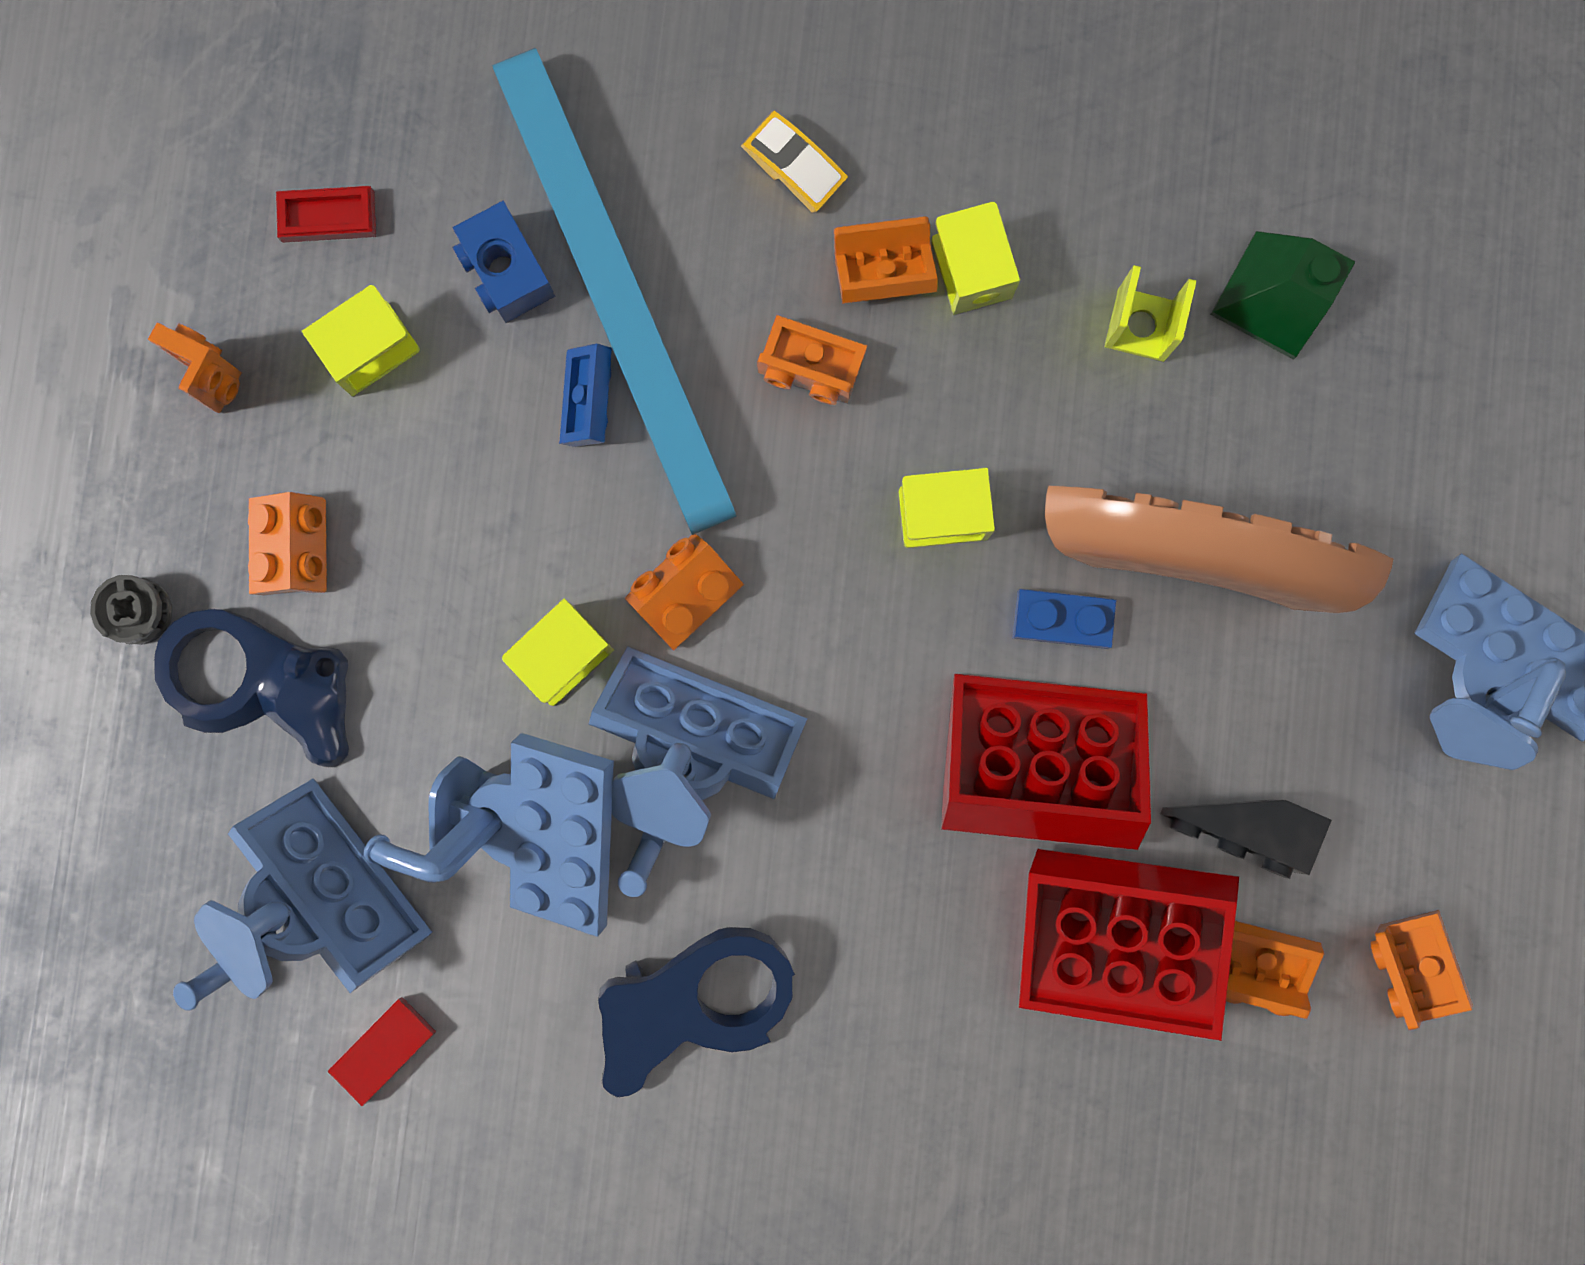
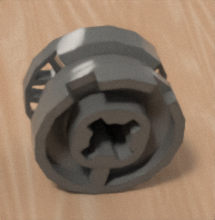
M117 575L107 579L96 589L91 600L90 615L94 627L103 637L110 638L119 643L144 645L155 641L166 631L172 619V604L168 593L159 584L133 575ZM161 592L163 593L165 600L160 599L159 595ZM167 603V609L162 611V604ZM163 614H167L165 622L161 619ZM159 623L163 625L162 629L157 627Z

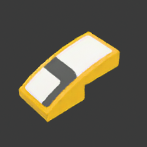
M775 110L767 116L741 145L773 180L780 179L811 212L818 211L848 178L840 167L813 141Z

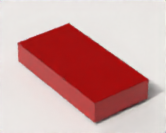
M371 186L276 191L277 237L282 243L376 237L375 191Z
M401 997L328 1070V1073L361 1106H364L436 1031Z

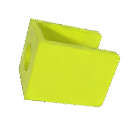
M989 202L939 216L936 219L938 234L932 236L931 243L953 315L1012 299L1019 285L1020 278L997 204Z
M1133 265L1118 288L1104 347L1164 362L1183 340L1196 280L1188 279L1173 300L1136 291L1141 267ZM1146 312L1151 315L1155 322L1154 332L1148 337L1135 336L1128 326V320L1132 314Z
M369 285L301 331L336 383L352 397L420 351L419 346L391 305L384 300L374 285Z
M988 468L903 477L902 486L899 488L898 493L903 540L906 548L987 541L994 533L995 527Z
M564 598L502 656V660L541 702L555 706L600 665L614 649L579 611Z

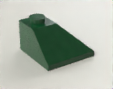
M1256 231L1210 315L1294 360L1334 303L1356 261L1313 238Z

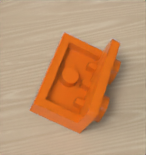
M928 217L857 224L834 229L835 264L842 304L937 292L938 278L930 245V222Z
M776 315L763 353H760L757 361L758 373L765 375L763 380L775 387L791 389V386L795 385L809 390V396L819 402L836 405L839 400L848 404L867 351V345Z
M157 322L148 340L188 367L179 384V389L207 408L220 413L223 407L230 404L236 397L240 386L239 377L242 372L222 358L220 355L223 350L205 341L206 337L180 323H178L174 331Z
M294 492L249 498V594L265 596L290 592H326V500L323 497Z
M694 534L689 538L680 539L673 544L666 554V559L657 568L640 575L632 584L631 592L625 597V600L674 651L744 584L713 548L698 535Z
M1439 910L1379 925L1375 933L1376 940L1371 941L1372 953L1379 970L1387 969L1393 985V988L1387 990L1391 1008L1396 1018L1404 1017L1408 1030L1420 1028L1422 1021L1472 1010L1473 1003Z
M1235 921L1226 1002L1233 1004L1246 1003L1268 1009L1279 1016L1292 1015L1307 1019L1311 1012L1307 994L1324 956L1322 944Z

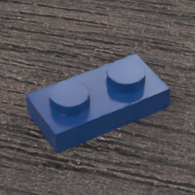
M596 343L567 350L559 444L579 447L605 443V430L608 424L609 382L612 374L611 347Z
M1019 589L1017 591L1013 639L1110 649L1112 648L1116 600Z

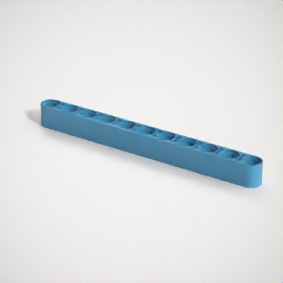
M536 47L492 65L691 534L694 535L737 517Z

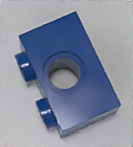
M504 200L452 227L460 241L459 244L452 248L466 273L475 269L483 284L477 286L475 290L489 314L498 310L505 323L556 297ZM499 257L511 258L510 266L505 271L500 273L489 271L490 265L495 259Z

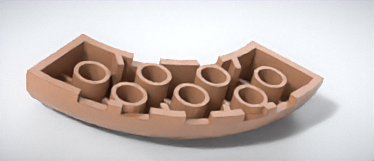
M1048 486L1045 519L1048 534L1055 548L1065 556L1091 567L1142 572L1204 583L1256 596L1292 610L1343 613L1356 611L1371 603L1385 587L1393 565V558L1359 543H1349L1348 550H1346L1345 546L1332 542L1333 534L1293 527L1291 522L1263 515L1253 514L1251 519L1240 514L1223 512L1224 507L1188 500L1182 501L1180 510L1178 509L1179 504L1175 501L1136 493L1133 501L1124 497L1107 495V491L1104 489Z

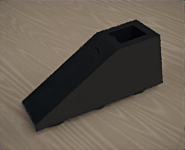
M1259 800L1163 807L1160 813L1173 820L1171 829L1195 839H1199L1201 832L1218 839L1217 849L1241 859L1245 858L1247 852L1264 859L1261 868L1287 879L1291 878L1293 872L1310 875L1332 821L1327 817L1287 800Z

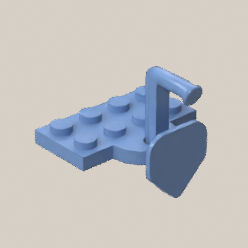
M1461 553L1450 562L1414 633L1456 660L1452 675L1456 698L1449 699L1438 705L1430 714V720L1442 750L1445 754L1455 759L1515 770L1535 759L1538 753V746L1531 737L1539 738L1542 735L1540 728L1546 719L1581 742L1585 741V632Z
M627 646L595 704L589 720V725L635 743L632 754L635 771L618 774L612 782V815L620 822L643 831L640 844L627 871L621 873L618 878V886L622 893L629 897H639L644 894L647 889L646 881L665 841L683 847L695 846L702 841L711 818V813L702 800L717 794L727 781L775 799L807 718Z
M524 733L519 734L511 742V774L503 773L496 775L487 772L469 759L458 756L438 774L429 794L430 851L426 855H422L390 843V839L386 835L379 834L371 838L366 844L364 858L369 863H378L391 870L435 883L448 880L454 876L482 848L494 860L510 868V908L598 937L607 926L614 761Z
M313 778L237 823L229 831L228 835L257 873L248 881L243 889L238 902V913L213 900L208 901L199 909L194 917L196 931L201 941L218 963L192 980L176 984L173 996L180 1008L191 1011L197 1007L200 1000L232 980L244 995L256 999L273 982L266 956L280 961H303L317 954L322 956L348 992L352 993L424 941L432 931L382 866L365 860V844ZM283 926V932L276 934V931Z

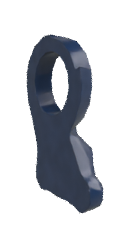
M219 609L188 613L172 622L158 640L154 656L155 682L165 702L182 715L185 727L204 733H224L247 725L267 715L300 743L306 758L310 762L322 767H337L348 756L349 746L345 730V678L348 670V660L339 649L299 646L276 635L248 617ZM223 630L239 641L245 653L247 670L242 685L231 697L217 704H202L196 702L185 692L179 681L178 662L182 650L192 638L205 631Z
M727 927L718 929L701 938L649 976L645 975L643 969L635 960L626 965V977L608 979L600 987L598 997L599 1009L602 1015V1037L605 1052V1065L602 1073L603 1088L617 1098L630 1096L638 1092L643 1087L646 1077L651 1070L665 1060L677 1047L687 1041L705 1048L731 1053L749 1051L771 1042L767 1032L783 1019L793 998L792 976L795 973L782 948L769 935L752 928ZM729 956H750L760 960L773 974L772 987L766 999L755 1009L740 1015H724L710 1010L698 996V984L704 972L716 961Z

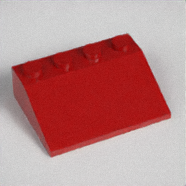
M954 674L943 784L941 830L1133 850L1139 849L1151 824L1147 693Z
M1037 849L1028 877L1019 1008L1222 1041L1239 876Z

